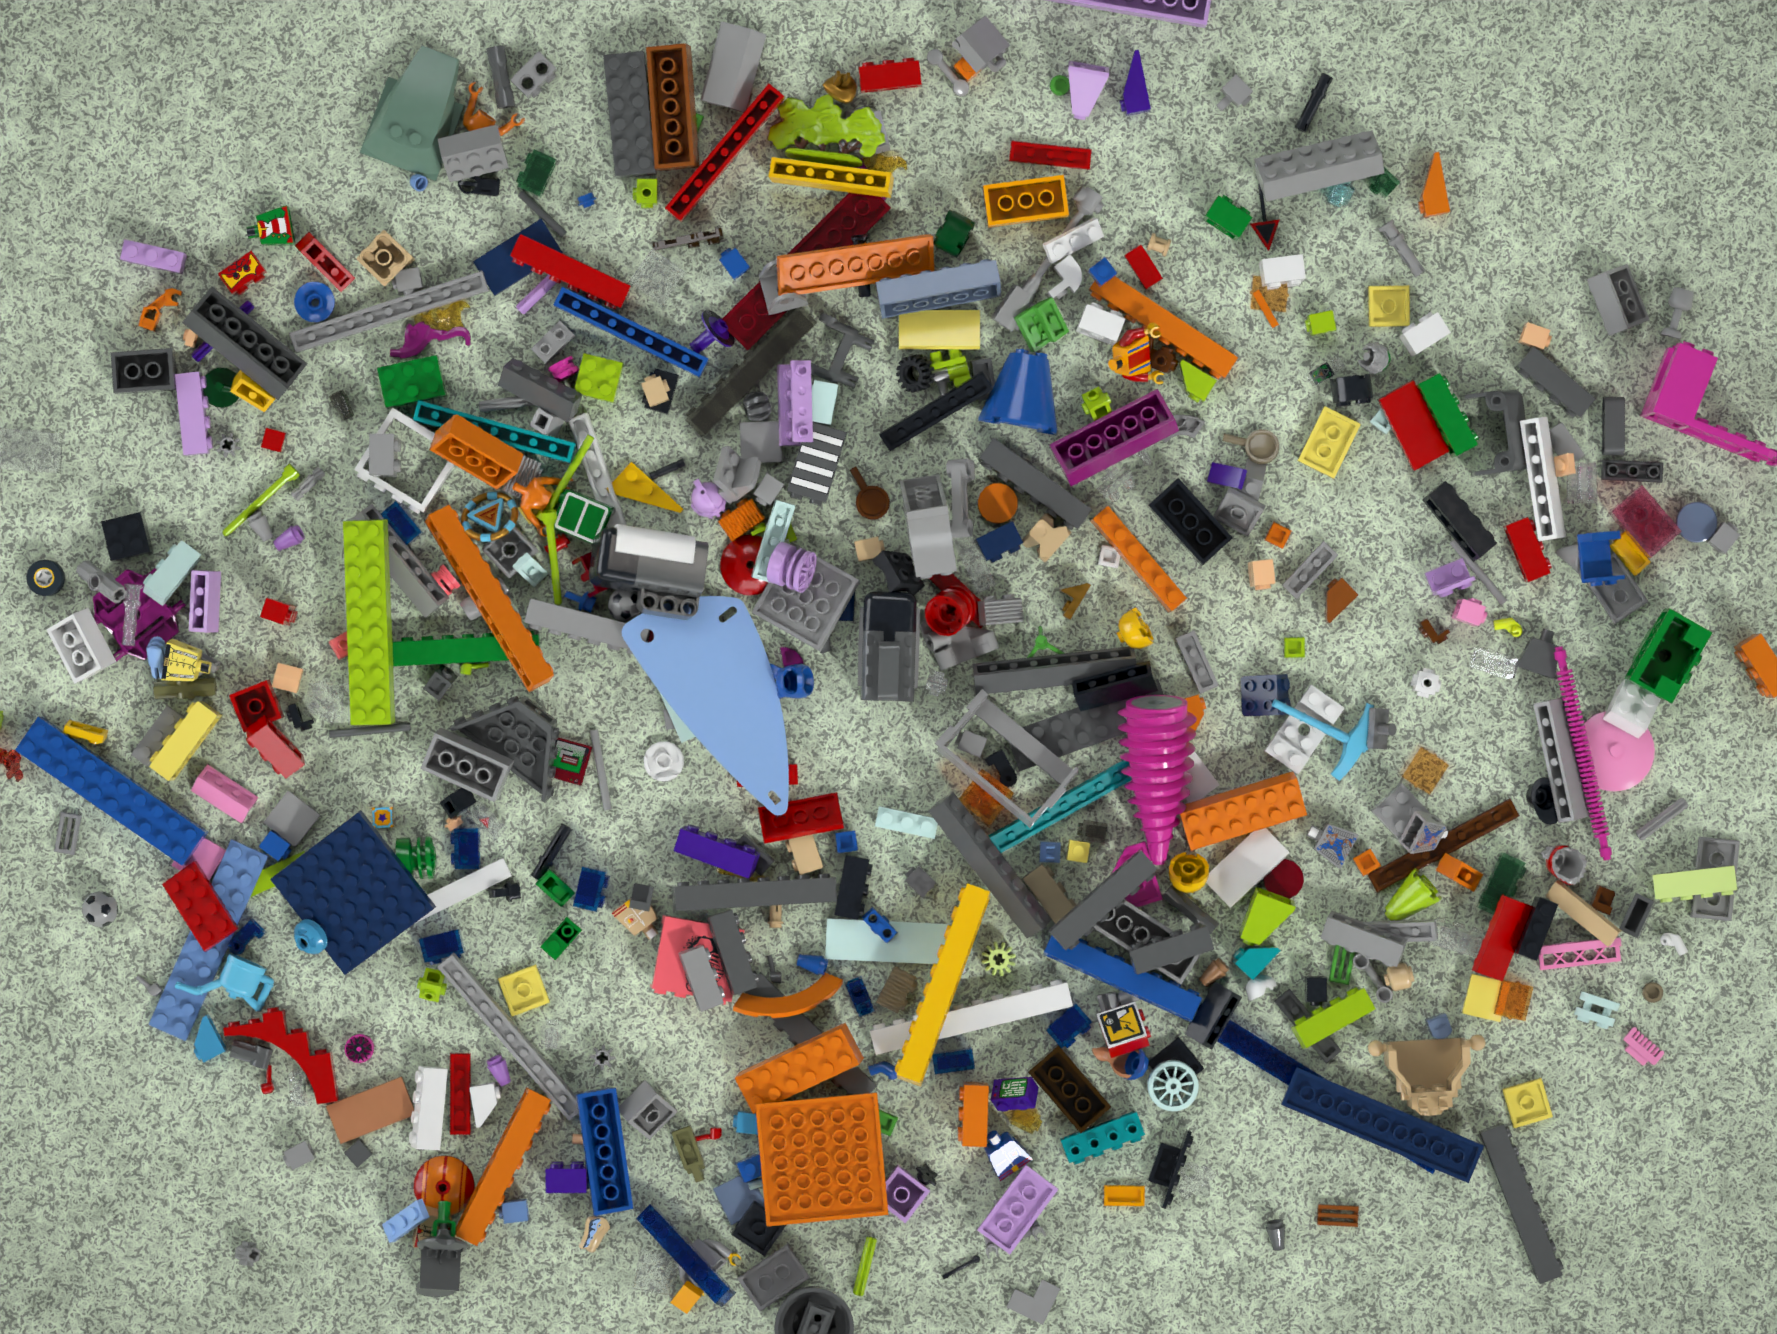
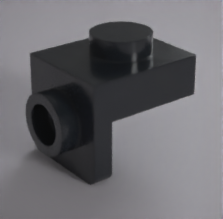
M298 703L288 705L289 710L286 711L289 722H293L295 729L300 728L301 731L313 728L312 724L316 723V720L311 719L303 722Z

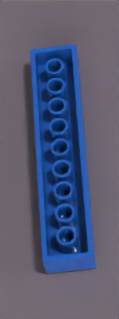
M37 717L15 749V751L182 866L187 864L208 834V831L86 746L69 737L68 734L63 733L61 729L44 717Z

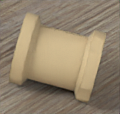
M1152 233L1146 250L1157 251L1166 257L1172 240L1157 237L1155 233Z

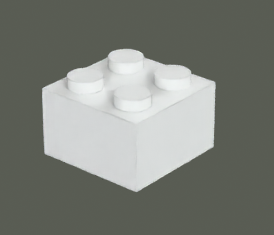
M1303 254L1262 259L1259 262L1262 287L1267 286V290L1278 289L1281 287V284H1287V287L1299 286L1306 279Z
M1429 312L1418 319L1420 324L1415 325V323H1412L1401 330L1403 334L1399 338L1411 357L1451 333L1438 312L1434 315L1432 312Z
M1625 679L1617 687L1603 720L1639 738L1647 730L1661 699Z

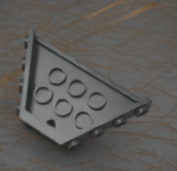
M514 696L507 699L505 704L500 705V702L489 706L487 711L483 712L480 709L471 713V717L465 719L462 716L453 721L454 724L449 728L451 731L458 729L473 742L514 760L511 771L542 794L541 801L546 803L553 796L554 785H552V778L555 777L556 766H553L558 752V748L555 747V741L559 737V728H557V720L526 696L520 698Z

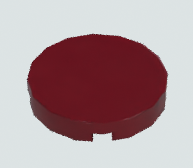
M1283 859L1263 878L1264 886L1267 891L1290 899L1296 896L1302 889L1304 883L1303 872L1294 861Z

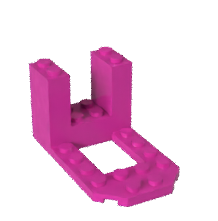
M1683 341V344L1673 345L1672 348H1666L1640 416L1752 461L1759 462L1762 460L1766 461V464L1769 466L1777 467V450L1767 448L1766 443L1758 440H1746V435L1738 432L1735 435L1727 432L1728 428L1720 425L1713 427L1708 425L1709 421L1700 417L1697 420L1694 419L1718 360V357L1713 356L1714 352L1707 349L1697 350L1694 348V344Z

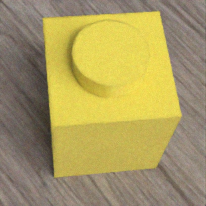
M1069 839L1066 860L1087 863L1090 843Z

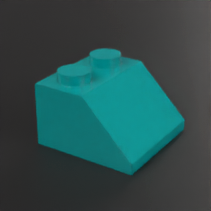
M1247 946L1244 949L1240 947L1233 954L1234 960L1232 962L1250 979L1254 980L1281 950L1276 946Z

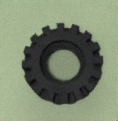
M922 354L904 357L903 360L899 361L900 366L896 368L899 372L896 373V376H900V379L897 381L898 383H903L901 387L906 388L905 391L914 393L926 390L931 386L930 384H933L934 380L931 378L935 377V374L932 373L934 367H930L932 362L927 361L928 358L926 356L923 357ZM913 366H915L918 370V381L915 380V378L913 377Z

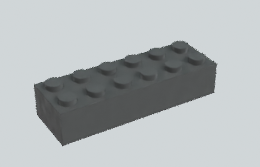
M644 51L603 55L615 177L618 179L656 175Z
M212 286L182 322L277 400L280 399L308 364Z

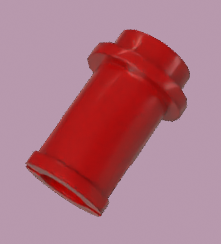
M564 533L558 534V537L555 539L557 552L564 547L568 548V544L571 543ZM547 544L546 546H544V549H545L546 552L549 554L548 544Z

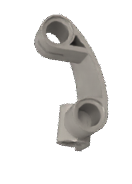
M925 617L920 625L928 649L933 651L940 671L1000 648L992 630L964 626L954 635L943 636L937 634L928 626Z

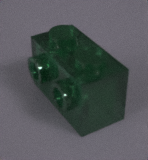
M535 149L533 153L529 152L524 162L527 166L524 172L520 171L516 180L519 183L518 188L541 198L558 162L557 159Z

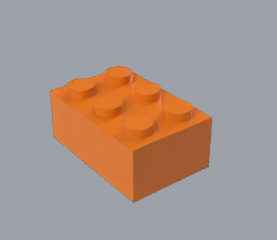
M1761 633L1753 634L1734 646L1736 650L1734 655L1740 663L1744 662L1747 667L1745 672L1751 680L1754 678L1758 684L1756 689L1762 697L1765 695L1766 698H1775L1777 696V657Z
M963 1082V1087L959 1086V1100H963V1106L958 1108V1119L962 1121V1127H958V1141H961L962 1146L987 1147L989 1085L986 1082Z

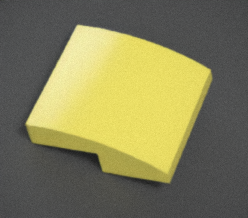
M1471 974L1462 1013L1501 1022L1510 983Z

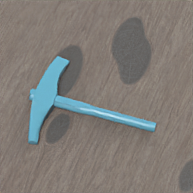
M1277 699L1273 700L1272 707L1343 742L1342 755L1337 766L1331 772V775L1340 781L1353 767L1361 753H1365L1368 750L1369 708H1374V705L1366 703L1360 720L1349 733H1346Z

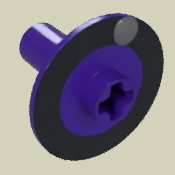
M705 310L702 313V321L706 330L690 343L691 349L700 354L715 340L723 346H733L735 339L727 331V324L715 312Z

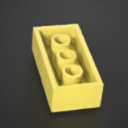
M204 701L192 702L186 710L187 716L179 719L174 726L176 731L173 735H168L164 739L162 750L156 751L149 760L152 762L149 767L168 781L176 779L222 717V714Z

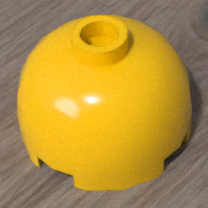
M1136 607L1123 614L1120 618L1117 636L1121 643L1126 642L1131 648L1142 649L1153 644L1152 640L1154 638L1148 624H1145L1143 619L1139 618L1142 614Z
M1183 852L1171 859L1169 880L1177 890L1184 893H1194L1205 886L1209 877V864L1205 858L1199 854L1195 856L1187 855V852Z

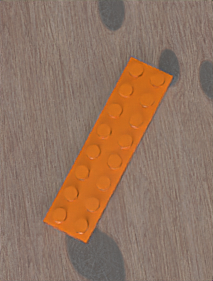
M926 234L777 256L778 295L797 293L800 295L875 284L883 278L895 279L904 274L917 275L925 270L933 272V235Z

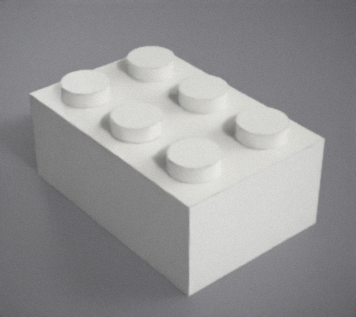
M1093 302L1091 305L1087 304L1076 332L1113 346L1118 340L1125 318H1122V313L1111 310L1109 313L1102 310L1103 306Z
M89 608L76 612L47 629L74 684L90 678L116 662Z

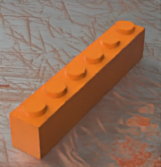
M1109 506L1090 520L1168 613L1172 612L1187 599Z

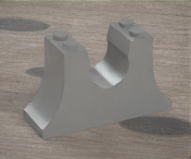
M940 475L900 480L910 550L916 577L927 579L931 578L934 574H952L953 571H957L948 506Z

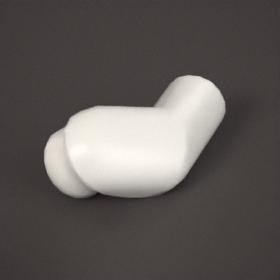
M1669 932L1662 934L1660 938L1662 945L1675 947L1679 956L1688 952L1680 935Z

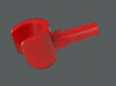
M268 1065L266 1073L267 1083L261 1084L262 1093L265 1095L274 1091L271 1078L272 1065Z
M710 1128V1134L695 1136L696 1140L719 1139L722 1135V1129Z

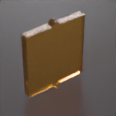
M1253 276V286L1250 294L1259 290L1271 311L1286 312L1287 298L1289 297L1287 284H1281V287L1278 289L1267 290V286L1262 287L1261 276ZM1252 294L1251 309L1262 310Z
M1420 747L1402 777L1414 784L1415 788L1418 787L1430 795L1449 765L1437 758L1436 754H1431Z
M1503 980L1494 1014L1507 1017L1509 1020L1513 1018L1526 1021L1533 987L1520 984L1519 981Z

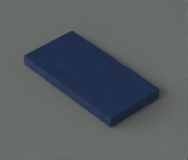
M539 219L473 261L478 271H483L487 285L494 296L533 273L531 271L532 266L526 263L524 266H520L512 262L513 257L510 255L520 234L563 254L542 219Z

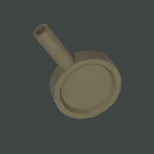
M1259 429L1253 431L1247 439L1224 433L1222 441L1244 446L1247 457L1257 464L1270 463L1279 453L1278 438L1268 430Z

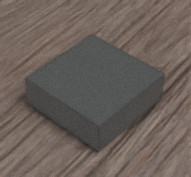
M360 1139L344 1152L357 1168L373 1154Z

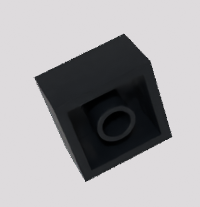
M143 512L101 521L110 561H119L153 552Z

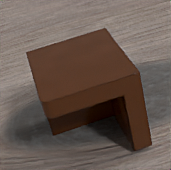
M1596 885L1589 905L1599 912L1610 915L1613 909L1611 904L1615 891Z

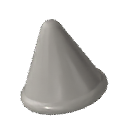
M1578 543L1557 549L1556 554L1578 574H1581Z

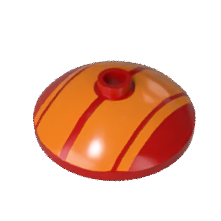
M447 1155L436 1156L426 1161L419 1168L414 1179L416 1199H423L426 1206L438 1209V1202L440 1201L451 1202V1216L465 1209L475 1189L474 1177L469 1167L460 1159ZM440 1184H445L447 1189L441 1191L439 1188Z

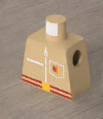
M630 898L611 913L634 936L642 931L650 940L658 934V931L652 925L658 919L652 905L649 912L629 908Z

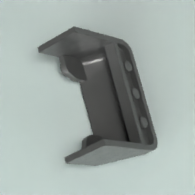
M1499 390L1461 396V401L1485 398L1486 406L1490 410H1503L1509 450L1499 452L1495 456L1494 469L1472 472L1471 477L1526 469L1527 465L1520 421L1526 420L1522 394L1517 390Z

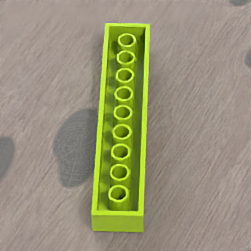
M388 519L343 521L350 724L395 723Z

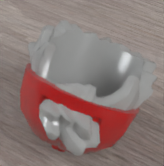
M1559 845L1555 847L1547 846L1546 850L1541 852L1542 857L1546 859L1547 870L1564 884L1575 885L1576 882H1580L1581 878H1584L1583 873L1586 872L1587 860H1585L1586 856L1581 854L1579 850L1566 845Z

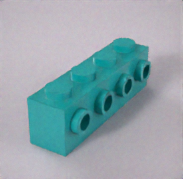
M1135 1110L1087 1128L1082 1133L1076 1132L1060 1138L1068 1162H1073L1076 1165L1084 1162L1085 1157L1090 1155L1093 1158L1103 1155L1106 1149L1111 1148L1113 1151L1122 1148V1143L1128 1141L1131 1143L1142 1140L1141 1136H1144L1145 1132Z

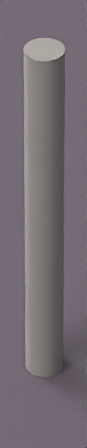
M1455 539L1452 540L1450 545L1463 558L1465 563L1496 600L1503 605L1507 601L1504 595L1479 565L1469 558Z
M598 729L591 730L590 735L604 811L610 810L612 807Z

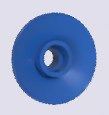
M308 282L302 285L296 292L294 306L299 316L304 320L320 322L327 319L333 312L335 298L331 289L325 284ZM313 299L319 300V304L317 306L312 305Z

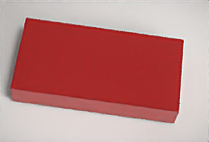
M1142 245L1124 255L1145 290L1163 279Z

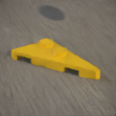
M632 462L612 482L615 494L678 513L684 510Z

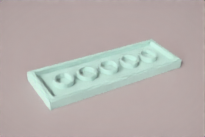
M827 918L825 959L937 964L939 961L937 953L940 945H945L946 939H944V934L949 924L890 921L889 924L898 933L886 943L878 934L871 930V927L864 920ZM885 929L884 934L890 935V929Z

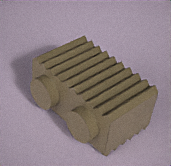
M894 966L876 1003L897 1014L899 1010L904 1011L908 1000H906L908 993H913L918 984L915 981L916 976Z

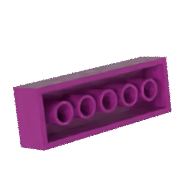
M1156 389L1049 445L1070 486H1073L1178 432L1179 429L1170 409L1159 390Z

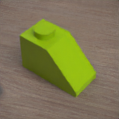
M1182 359L1179 366L1185 391L1189 393L1188 398L1196 403L1199 401L1204 402L1217 380Z

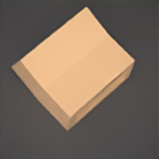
M278 663L272 687L297 693L303 669Z

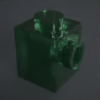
M1384 167L1383 174L1371 176L1367 183L1369 184L1368 188L1375 195L1380 194L1385 199L1400 181Z

